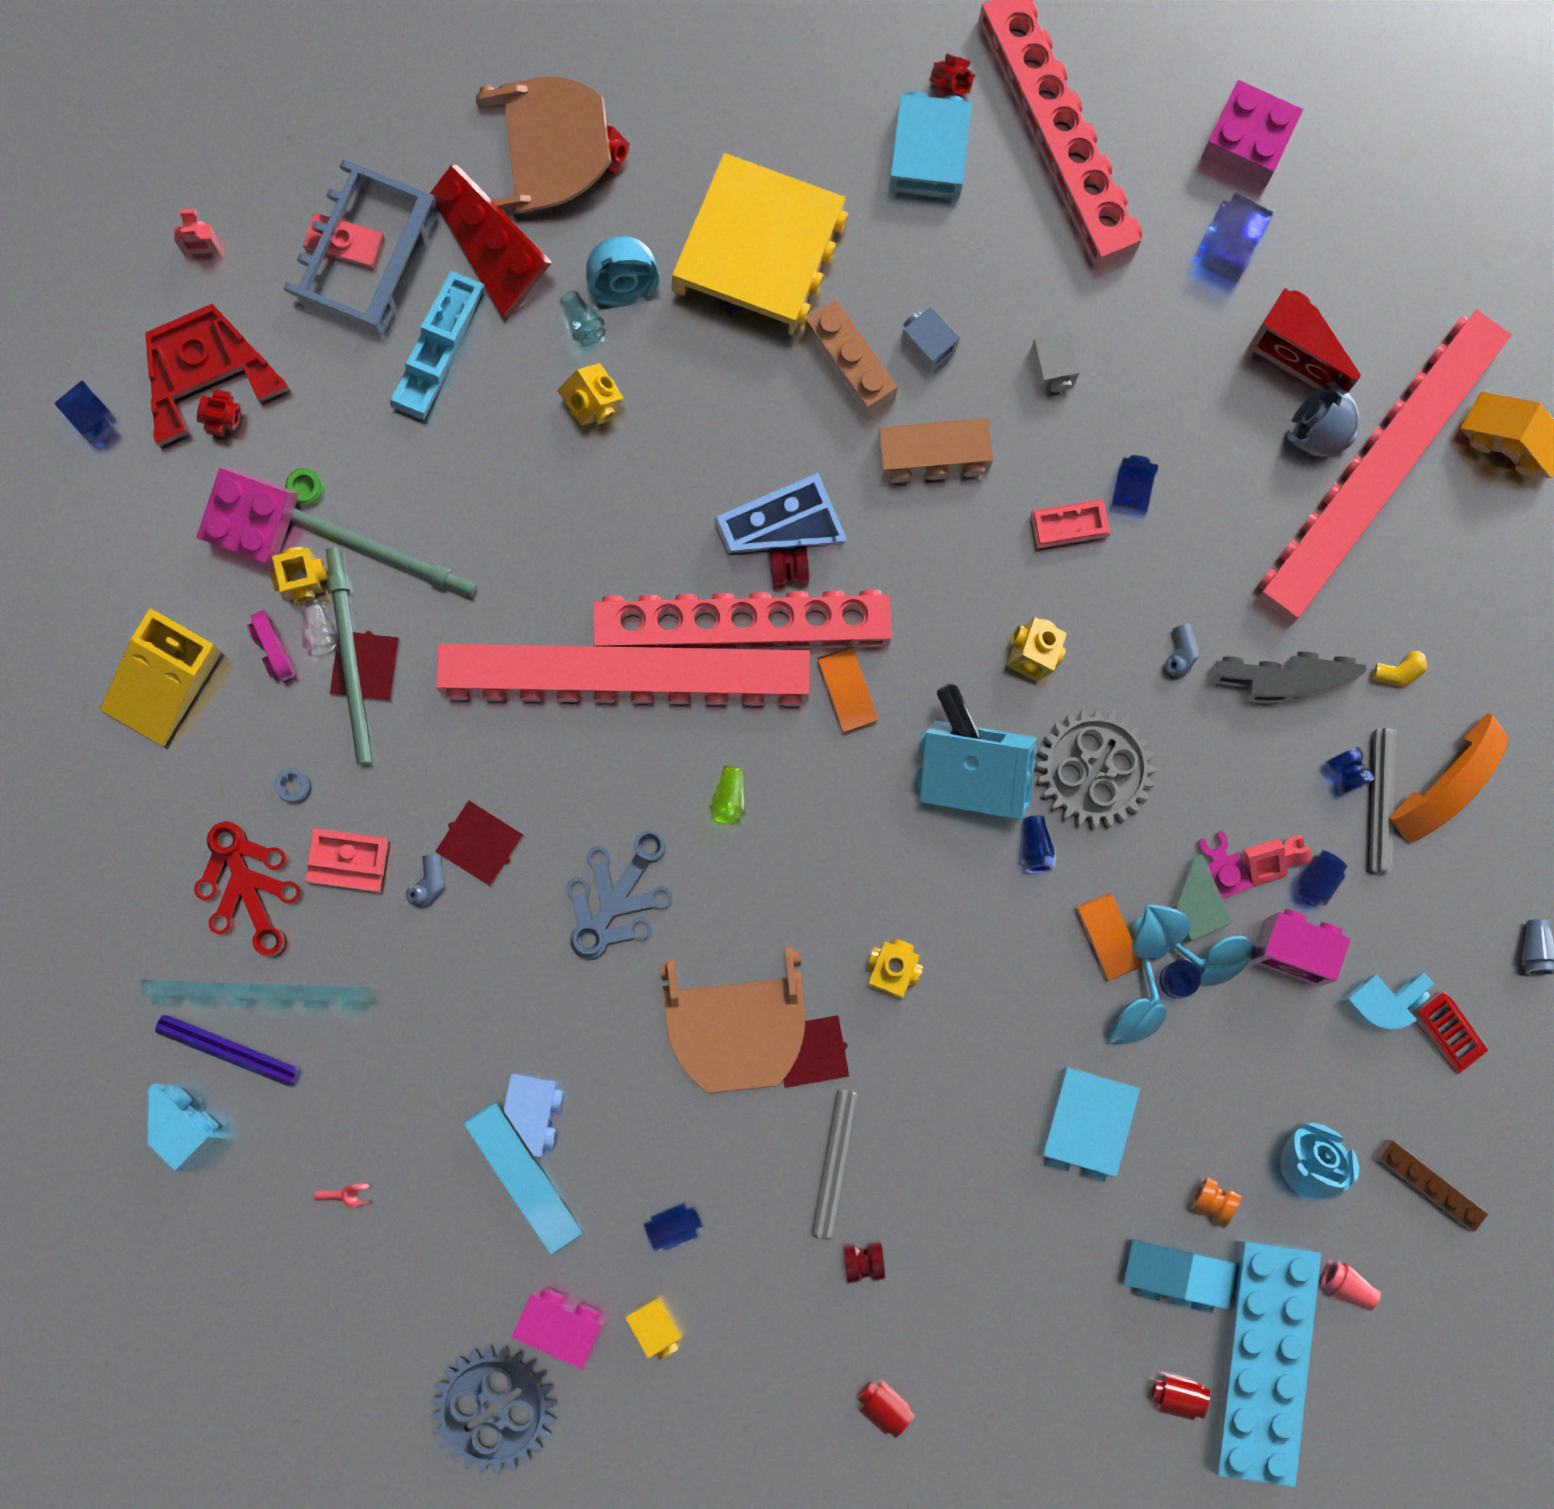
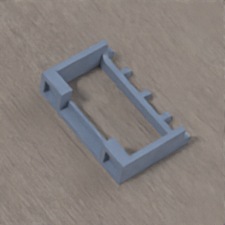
M342 160L339 168L350 174L342 192L334 189L328 190L326 197L337 202L327 225L318 221H314L312 229L322 234L312 257L300 253L297 258L300 264L307 266L299 286L286 282L283 290L298 297L301 304L381 336L395 306L392 297L395 286L417 238L425 239L437 213L438 205L435 196L352 162ZM357 184L414 206L366 313L310 291L313 280Z

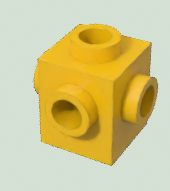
M601 363L577 369L557 390L580 426L592 422L600 425L608 421L616 413L614 408L624 399L617 389L615 382L607 374Z
M293 547L282 551V554L272 556L275 568L270 570L272 584L275 592L280 591L287 601L293 599L294 603L307 602L315 598L314 594L323 592L321 581L327 579L323 561L321 558L315 559V556L308 547ZM298 574H307V578L295 580Z
M1036 617L1023 626L1019 625L1010 639V645L1013 648L1006 666L1039 682L1052 673L1061 663L1065 655L1066 649L1062 646L1067 633L1056 628L1049 620Z
M894 938L892 944L885 941L881 949L874 947L866 968L873 970L867 986L902 999L908 985L916 986L923 966L917 964L920 955L913 952L915 946ZM889 962H897L901 968L900 972H892L888 966Z

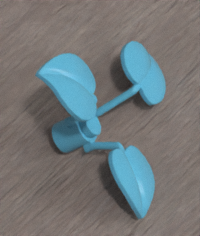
M1146 904L1144 915L1132 923L1130 933L1134 937L1132 950L1136 956L1142 959L1151 997L1149 1000L1141 998L1134 1001L1121 1013L1108 1036V1043L1117 1045L1143 1040L1155 1033L1166 1018L1167 1010L1165 1006L1157 1004L1159 1002V994L1149 958H1161L1173 946L1198 967H1203L1198 975L1202 983L1218 985L1231 980L1246 967L1254 954L1255 944L1244 936L1227 937L1209 950L1206 959H1200L1180 944L1190 931L1191 921L1184 913L1169 907Z

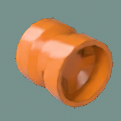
M1206 1177L1196 1191L1189 1210L1199 1216L1212 1215V1222L1224 1229L1234 1216L1240 1203L1241 1195L1232 1190L1222 1193L1218 1183Z

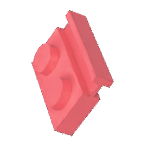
M313 828L305 882L381 893V882L384 875L389 839Z

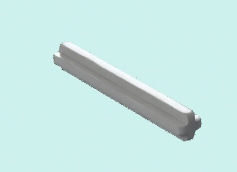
M1385 727L1377 728L1374 731L1370 870L1377 874L1391 873L1393 867L1394 824L1389 817L1394 813L1397 732L1392 728Z
M841 1089L837 1092L812 1235L815 1238L830 1240L833 1236L857 1101V1093L854 1091Z

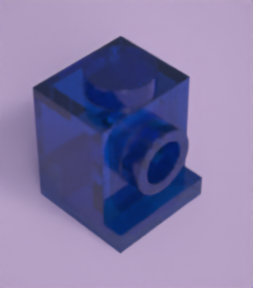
M83 380L54 403L90 445L96 440H104L114 430V426L105 417L110 411Z

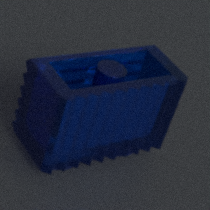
M1237 193L1234 194L1230 203L1223 200L1213 219L1219 222L1215 233L1207 231L1198 251L1204 253L1199 264L1208 270H1212L1214 273H1219L1221 276H1225L1227 279L1238 283L1274 211Z

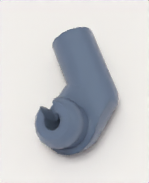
M1190 624L1180 625L1172 629L1177 648L1171 657L1166 660L1165 668L1174 677L1186 675L1199 656Z
M426 855L422 857L424 877L414 887L409 886L406 891V900L411 905L417 907L426 906L442 891L441 855Z

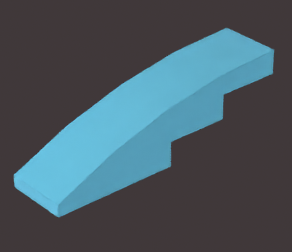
M450 271L421 325V335L405 363V372L390 399V407L421 420L425 419L469 326L483 292L484 284Z
M496 1101L463 1122L485 1158L551 1255L583 1234L581 1228L561 1201L558 1193L538 1166L536 1159Z

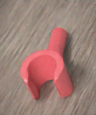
M359 1183L348 1185L343 1190L315 1191L314 1199L316 1201H343L344 1205L349 1208L368 1205L370 1201L359 1200L357 1193L359 1189L369 1188V1185Z

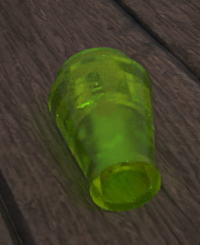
M724 766L722 768L721 777L709 804V809L712 810V819L723 823H739L741 815L745 814L744 770L735 766Z

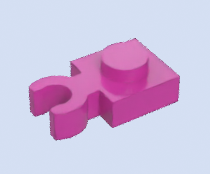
M1220 831L1215 834L1219 842L1217 849L1209 848L1204 838L1200 839L1197 844L1201 854L1210 859L1211 863L1207 866L1222 899L1247 890L1253 887L1239 853L1228 856L1226 852L1228 839L1225 833Z

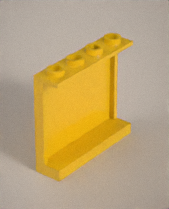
M724 153L673 271L671 291L685 296L688 287L720 298L790 324L788 334L793 336L797 325L801 324L804 326L809 315L811 305L807 301L810 293L817 295L824 274L819 271L823 262L829 264L833 257L836 243L832 242L835 232L842 234L849 215V213L844 211L846 197Z

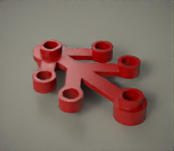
M228 821L219 822L208 832L207 846L212 854L202 879L198 880L194 886V893L203 901L214 900L219 893L216 881L225 862H227L231 871V877L216 913L209 919L210 930L218 935H226L232 930L233 920L231 916L241 895L256 930L252 938L254 949L266 957L276 956L283 950L285 939L280 930L271 927L255 888L276 895L282 902L289 905L295 904L301 899L302 890L295 882H282L247 869L240 855L243 854L264 861L266 867L273 871H279L286 866L288 860L283 850L277 847L267 848L245 840L244 833L238 825ZM225 834H231L233 838L232 844L228 847H222L220 844V839ZM278 852L282 857L281 862L273 866L269 863V857L271 854ZM205 883H210L213 888L212 893L208 896H202L200 892L201 886ZM294 886L296 889L295 897L289 900L285 899L283 894L285 888ZM219 917H225L227 920V926L223 930L215 928V921ZM269 935H273L276 938V945L272 949H266L264 946V939Z

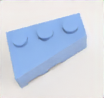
M818 473L721 514L714 519L728 554L766 551L778 548L789 549L801 546L836 545L847 542V538Z

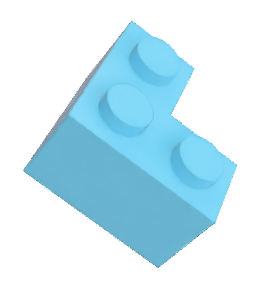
M1133 1240L1123 1285L1138 1288L1137 1296L1160 1301L1161 1294L1169 1296L1168 1304L1213 1313L1214 1306L1229 1309L1238 1264Z

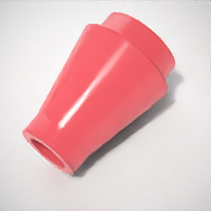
M1333 1262L1326 1269L1321 1279V1288L1326 1290L1328 1297L1362 1307L1368 1311L1373 1310L1379 1302L1380 1291L1373 1288L1347 1263Z

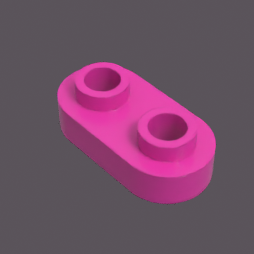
M265 609L250 615L253 623L248 624L247 628L256 645L262 643L267 656L263 657L262 661L270 678L277 676L282 682L295 676L290 661Z

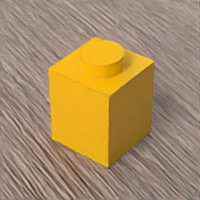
M660 1296L625 1317L647 1358L656 1354L660 1360L679 1349L676 1342L682 1339V1335Z

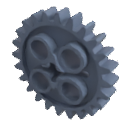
M487 1346L484 1358H480L475 1349L471 1350V1362L469 1364L463 1358H457L456 1364L459 1371L456 1372L453 1369L446 1368L444 1373L450 1381L448 1383L438 1381L435 1385L443 1392V1395L431 1398L430 1402L440 1406V1411L432 1413L430 1419L441 1420L442 1425L437 1427L433 1434L446 1435L447 1438L442 1442L440 1448L444 1449L452 1445L455 1450L452 1453L451 1460L454 1461L463 1455L466 1457L464 1462V1469L466 1470L475 1461L478 1462L479 1474H483L488 1464H492L495 1474L498 1475L504 1462H506L511 1471H514L516 1469L515 1458L519 1457L526 1464L530 1461L528 1448L538 1453L541 1451L542 1447L536 1440L537 1437L545 1439L550 1437V1433L543 1428V1424L554 1423L555 1418L545 1414L546 1409L554 1407L556 1402L545 1400L544 1395L553 1388L551 1385L540 1386L539 1381L546 1373L543 1371L533 1375L531 1370L535 1363L534 1360L529 1361L525 1365L520 1364L522 1356L520 1351L512 1359L507 1358V1347L504 1346L501 1348L498 1356H494L491 1346ZM500 1372L506 1376L508 1387L505 1392L496 1393L489 1388L488 1378L491 1373ZM516 1388L522 1390L520 1396L505 1405L498 1412L500 1419L492 1415L471 1431H465L464 1426L488 1408L486 1401L489 1400L493 1405ZM468 1395L475 1400L476 1410L474 1414L465 1416L458 1411L456 1402L459 1396ZM522 1404L528 1408L530 1412L528 1423L518 1425L511 1420L510 1409L513 1405ZM484 1427L494 1429L498 1435L497 1445L491 1448L484 1447L478 1439L480 1429Z

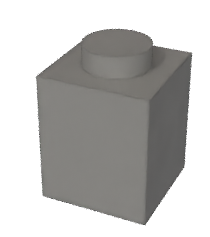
M1070 331L1034 338L1031 353L1040 390L1050 388L1051 392H1060L1071 388L1072 384L1076 383L1080 372Z

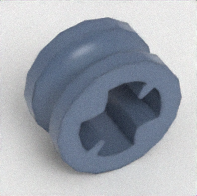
M288 768L282 770L277 775L274 788L282 800L295 803L301 801L307 795L309 782L302 771L296 768ZM289 776H297V782L302 785L300 792L297 793L294 790L295 795H286L287 789L282 786L283 780L286 778L290 781Z

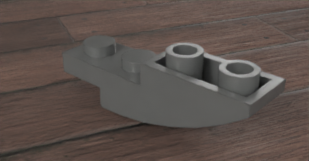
M1297 652V656H1292L1286 661L1285 669H1281V664L1277 662L1261 661L1259 666L1244 664L1245 660L1243 658L1227 656L1222 657V661L1217 660L1211 667L1210 681L1246 686V701H1292L1322 695L1341 688L1362 676L1366 672V665L1356 664L1355 658L1336 656L1333 658V661L1319 659V654L1314 652Z

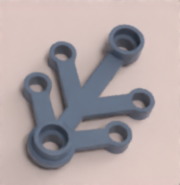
M647 830L637 836L635 840V850L637 853L613 889L608 870L610 862L608 851L601 846H596L589 850L587 861L594 871L601 908L593 920L586 899L590 892L588 883L579 877L573 878L568 882L567 893L573 900L578 924L571 932L570 945L574 953L579 957L593 959L604 952L607 944L633 938L637 941H644L650 937L652 927L645 918H636L630 925L606 929L613 916L652 907L664 910L671 905L672 894L669 889L663 886L656 887L649 893L626 897L649 861H655L663 855L665 844L659 833ZM649 840L657 844L656 851L651 854L643 850L644 843ZM597 851L603 852L606 856L605 861L600 865L594 864L591 860L592 855ZM578 882L584 884L585 891L582 895L575 896L572 894L571 887L573 884ZM659 891H663L668 895V900L663 905L654 902V895ZM637 923H645L647 925L648 931L645 935L637 936L634 934L633 929ZM593 934L596 937L594 946L589 948L583 946V936Z

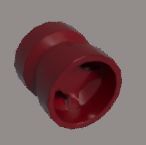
M806 546L795 547L792 551L786 552L781 548L769 550L773 586L784 585L786 581L795 580L797 583H809ZM787 563H789V569H786Z
M881 1242L870 1243L865 1250L855 1245L843 1246L847 1284L859 1283L862 1279H866V1277L873 1281H885L884 1256Z

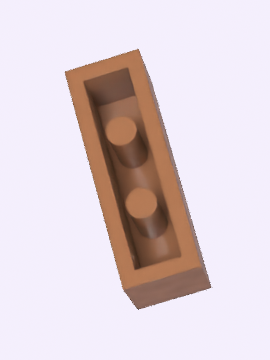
M836 299L806 318L805 333L865 418H868L896 399L898 386Z
M989 418L879 427L878 447L882 479L890 478V481L893 483H903L911 481L912 476L927 475V479L938 480L947 478L949 476L948 473L963 472L964 476L972 477L985 473V470H990L993 455Z

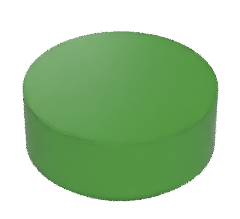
M309 468L296 469L286 479L285 488L299 493L296 502L299 506L314 505L323 495L324 486L321 478L315 471Z

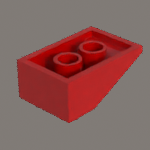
M1284 288L1249 346L1324 391L1330 388L1326 383L1336 382L1349 393L1359 380L1360 372L1318 308L1310 303V299L1299 291H1289Z

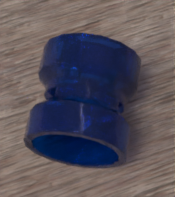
M1359 746L1325 762L1329 771L1337 774L1339 780L1337 787L1342 795L1376 779L1372 770L1366 768L1362 763L1364 755Z
M1176 960L1166 965L1160 971L1158 977V986L1161 992L1171 999H1183L1194 994L1201 982L1198 968L1187 960Z

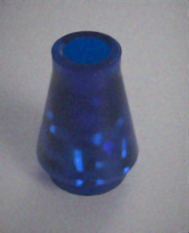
M1037 815L1024 818L1021 863L1025 864L1026 872L1040 873L1054 869L1055 860L1058 856L1049 835L1045 817Z

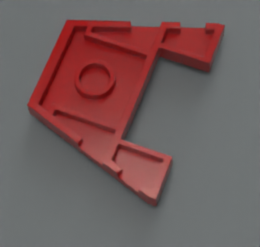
M213 304L145 332L148 375L152 399H150L151 412L154 421L153 438L158 447L189 434L175 399L244 370L259 403L289 390L285 380L276 373L268 362L246 341L242 334Z

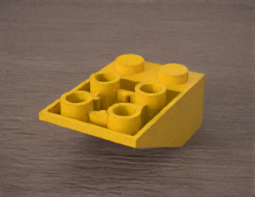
M149 608L128 643L100 710L164 747L222 652L213 643Z

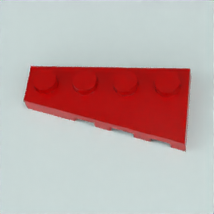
M450 165L430 193L435 196L440 211L502 317H510L552 262L459 166Z

